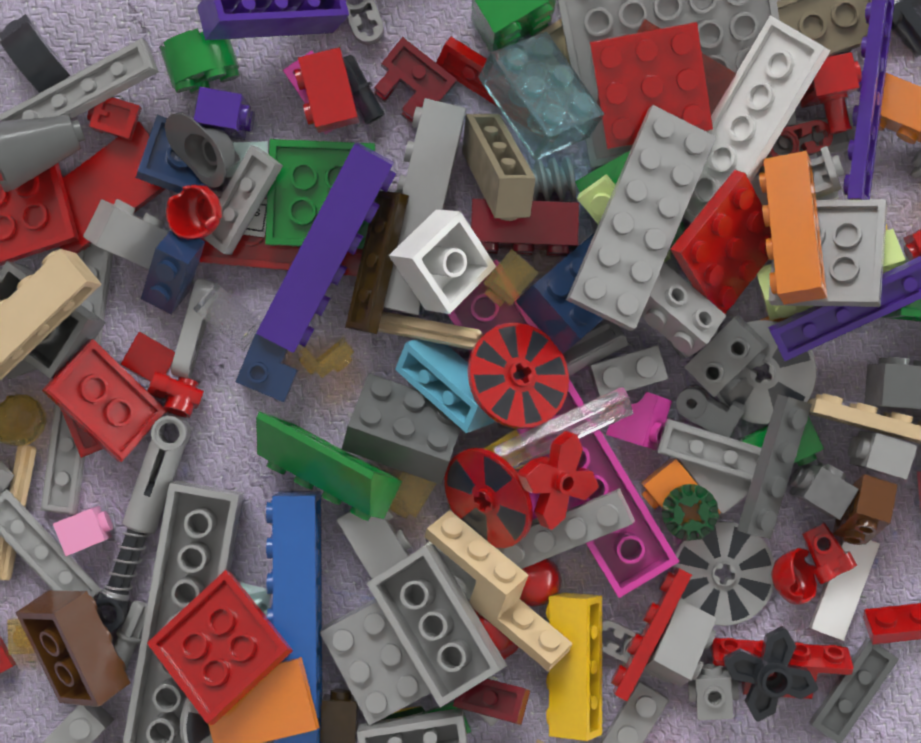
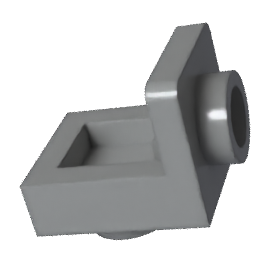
M827 146L820 148L822 156L811 160L816 198L842 190L838 177L845 175L839 155L831 157Z

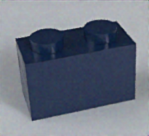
M170 230L155 248L140 299L172 315L190 291L205 241L199 238H179Z

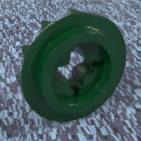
M685 484L676 487L667 495L662 506V519L672 535L685 541L701 540L714 531L719 518L718 503L707 489L695 484ZM701 500L696 512L703 521L700 523L698 520L689 519L681 525L684 521L685 513L678 504L682 503L684 506L692 507Z

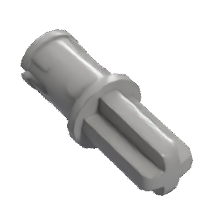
M140 601L132 603L122 628H118L116 631L118 637L114 644V649L117 655L124 661L126 669L129 666L128 664L137 644L141 643L147 604Z

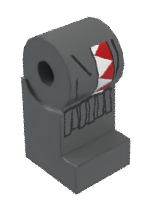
M690 385L684 388L676 401L677 409L682 416L710 432L726 437L731 436L747 407L734 400L729 408L709 397L707 391L699 385Z

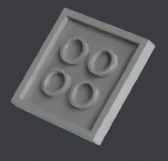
M886 199L816 200L827 298L786 305L880 307L888 207ZM772 260L771 273L775 272L774 260ZM770 286L769 303L771 305H784L778 294H772Z

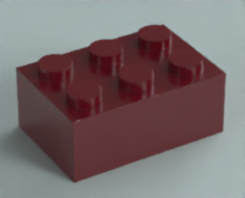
M472 199L471 228L488 254H498L499 249H512V255L532 256L534 250H546V256L566 257L569 251H573L578 246L579 202L532 201L530 217L506 221L494 218L485 199Z

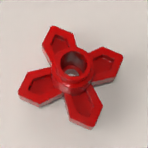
M564 431L552 441L549 457L533 458L517 473L524 490L531 493H540L534 512L540 525L550 530H553L566 518L569 496L586 500L599 488L593 471L577 468L583 448L577 434L569 431Z

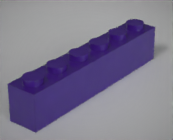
M358 142L353 145L256 334L292 353L295 352L299 344L303 347L307 345L314 331V328L309 326L314 314L322 316L331 299L325 295L330 284L338 286L347 269L346 266L341 264L347 252L354 255L363 238L362 235L358 234L363 221L370 224L380 206L374 202L380 189L385 192L388 191L397 174L391 171L394 164L393 161Z

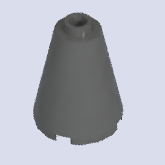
M69 115L0 121V173L3 178L0 184L4 192L15 190L81 149L80 142L86 140L79 120L72 122Z

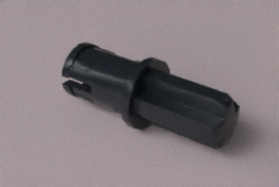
M353 55L343 57L353 99L364 118L365 124L372 123L385 115L371 90L373 84L372 82H367Z

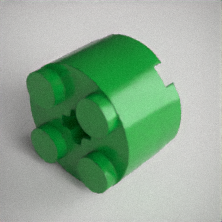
M197 28L173 36L163 42L164 46H159L172 88L175 89L176 93L190 90L191 94L199 93V87L210 88L209 82L220 79V82H227L240 77L239 64L230 39L205 40L204 33L199 32Z

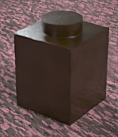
M333 689L330 690V694H324L321 706L320 743H356L359 706L354 696L351 695L350 690Z

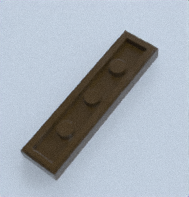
M379 191L374 200L380 206L368 225L345 328L372 334L378 333L394 264L388 255L398 246L409 195L399 192Z

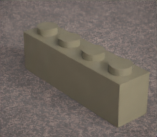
M466 114L462 153L494 218L513 221L517 218L530 217L536 178L501 115Z

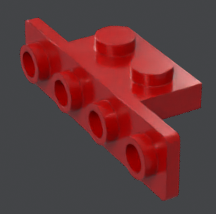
M714 638L710 646L713 664L715 666H725L722 660L723 657L739 648L761 657L764 640ZM795 643L796 648L789 665L806 667L815 682L818 673L851 675L853 673L854 667L847 647ZM742 681L743 695L748 694L752 683ZM813 693L803 699H812ZM789 694L782 696L787 698H796Z

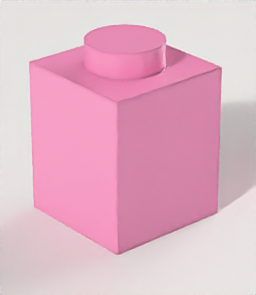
M100 506L93 507L53 524L65 556L112 538L110 533L113 530L112 521L106 511H101Z

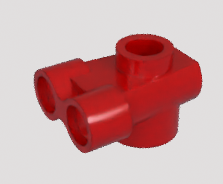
M158 371L154 372L147 389L152 396L167 399L164 406L167 412L184 418L191 417L193 408L197 409L204 393L203 390L197 388L198 382L193 379L179 377L178 380L170 378L169 375Z
M825 522L802 533L806 550L811 554L816 566L813 572L820 584L826 583L857 566L851 552L843 550ZM821 537H825L829 541L828 548L823 551L817 546V541Z

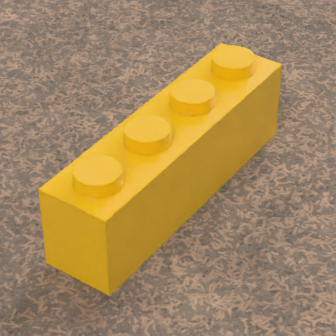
M565 592L549 596V603L546 608L549 624L573 643L570 651L547 674L546 686L549 690V707L546 712V721L549 725V737L588 741L602 735V595Z

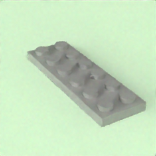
M655 105L648 109L568 294L567 301L626 330L633 331L636 329L716 136Z

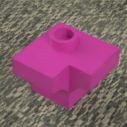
M648 392L635 404L628 405L616 401L606 435L657 451L666 419H670L667 416L672 401Z

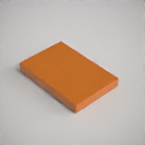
M302 657L279 663L214 725L208 724L213 743H264L320 728Z

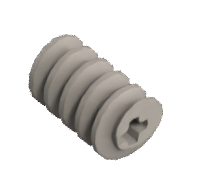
M564 157L561 167L558 166L555 158H550L547 168L544 167L541 159H536L534 167L531 169L536 178L533 201H537L539 193L543 194L546 201H550L553 192L557 193L560 201H564L567 191H570L573 199L576 200L575 172L570 158Z

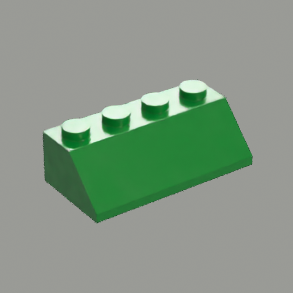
M259 411L256 417L257 455L268 460L266 464L268 468L285 475L286 471L296 475L293 480L295 483L310 490L316 486L323 490L321 497L337 505H341L342 501L352 506L349 512L363 520L369 521L370 517L385 518L402 483L401 480L341 450V448L290 421Z

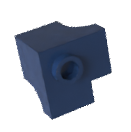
M255 333L235 382L281 402H286L298 370L284 363L288 350Z

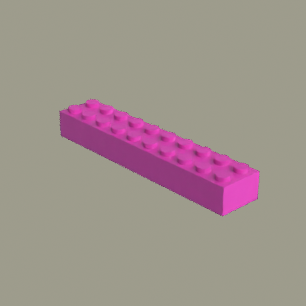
M497 259L493 261L496 268L450 314H447L453 325L478 329L483 335L492 328L506 323H523L539 329L517 304L516 300L519 298V295ZM522 371L513 374L515 380L525 377ZM569 379L566 400L553 418L533 428L516 430L533 458L549 457L552 441L564 431L577 434L583 448L577 468L593 471L599 488L586 500L569 496L567 510L619 488L621 489L635 521L629 526L585 543L615 594L620 598L677 564L679 560Z

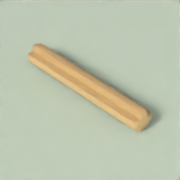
M383 311L378 332L470 350L473 349L476 342L483 336L482 332L478 329Z
M20 444L17 447L12 472L14 477L10 482L9 491L26 507L37 449L31 445ZM1 535L0 580H10L17 552Z

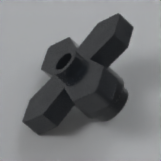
M780 626L765 634L761 657L739 648L722 659L733 680L752 683L744 701L757 722L776 713L778 698L789 694L798 699H803L818 690L813 676L806 667L789 665L796 645L784 626Z

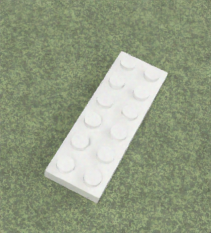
M769 16L711 115L713 130L706 132L716 136V139L683 215L685 219L692 223L734 170L746 173L750 183L753 181L764 162L763 159L768 156L831 50L782 21Z

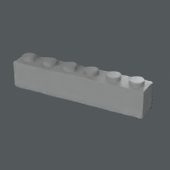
M426 98L424 99L423 108L416 106L412 127L418 128L415 142L408 141L404 161L409 162L407 176L400 175L396 192L409 195L398 246L436 209L444 210L466 116V108ZM393 264L383 308L419 316L421 303L395 264Z

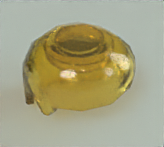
M27 394L8 395L0 403V442L3 444L17 447L29 445L35 442L44 432L47 424V413L41 402Z

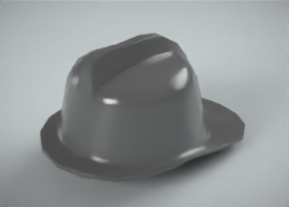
M182 113L171 114L166 119V138L174 152L193 170L203 184L209 187H219L224 182L226 171L235 166L240 160L227 133L216 127L202 128L190 116Z

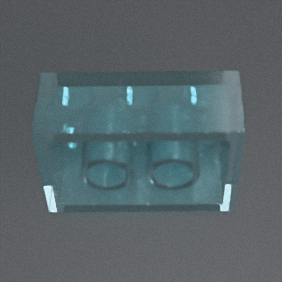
M547 31L491 52L478 77L535 161L590 138L604 116L602 109Z

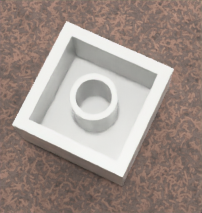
M436 209L388 255L425 310L450 314L496 268V265L461 211Z

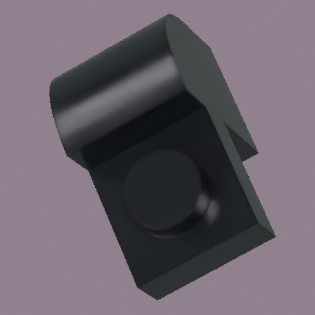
M26 14L18 20L11 21L0 32V44L14 64L39 93L70 76L60 58L44 41L38 29Z

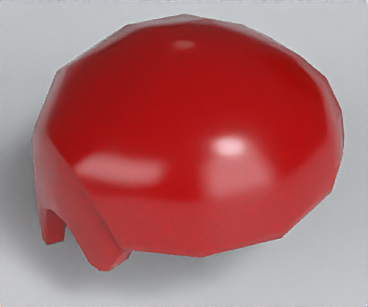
M203 185L183 186V190L179 194L168 199L166 219L170 230L177 237L184 239L204 238L212 234L219 226L222 218V206L218 196L209 187Z
M796 548L784 553L775 560L771 571L776 591L790 604H806L816 596L817 582L813 572L816 566L810 565L805 561V557L809 554V551L806 549Z
M547 558L522 568L529 576L520 600L527 606H543L549 603V596L560 593L562 577L558 566L553 561Z

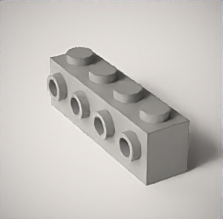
M664 262L641 317L645 319L649 326L657 329L670 340L676 349L690 357L708 344L726 315Z

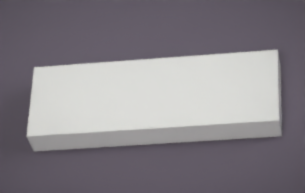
M842 537L841 547L845 552H851L857 566L825 583L809 625L811 629L844 641L880 543L872 540L866 545H853L845 542Z

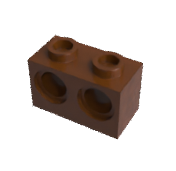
M863 474L852 485L859 490L841 519H835L832 533L833 535L843 537L845 542L853 545H866L891 524L898 484Z

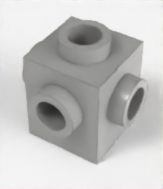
M705 664L696 680L688 682L689 702H696L698 720L734 719L733 700H739L738 681L731 679L727 668L715 666L714 664Z

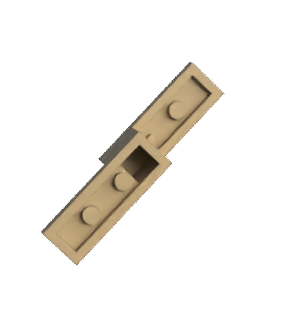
M450 510L426 529L424 537L476 580L469 601L472 608L547 671L570 651L573 643L520 600L529 576Z

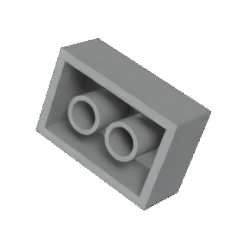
M376 599L365 603L322 627L320 634L369 726L431 693Z

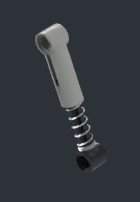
M176 415L164 416L155 421L152 426L151 440L122 521L127 531L122 533L125 537L122 545L118 546L120 551L117 559H113L116 563L113 571L109 572V575H111L109 583L104 586L96 601L97 613L109 632H113L124 624L130 610L128 590L133 587L131 580L132 577L137 575L136 566L142 562L140 558L141 551L146 549L144 544L146 537L156 532L166 503L169 483L174 480L185 445L191 438L190 424L183 417ZM169 423L175 424L179 429V437L175 442L168 441L164 436V428ZM164 450H166L157 479L154 481ZM104 605H110L115 609L117 614L115 621H108L103 617L102 608Z

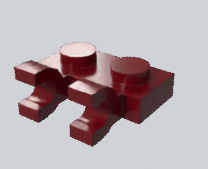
M402 37L381 63V67L387 73L374 87L376 90L374 94L386 102L399 82L408 87L415 94L404 105L401 115L412 123L416 106L423 108L425 98L442 102L457 83V79Z

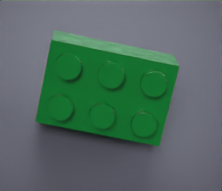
M472 0L471 21L492 56L498 52L505 55L520 45L518 40L528 34L533 37L549 27L548 22L552 19L556 0Z

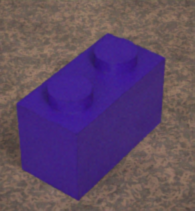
M199 87L194 120L202 128H220L230 138L245 140L246 132H252L255 112L250 111L251 106L242 94Z

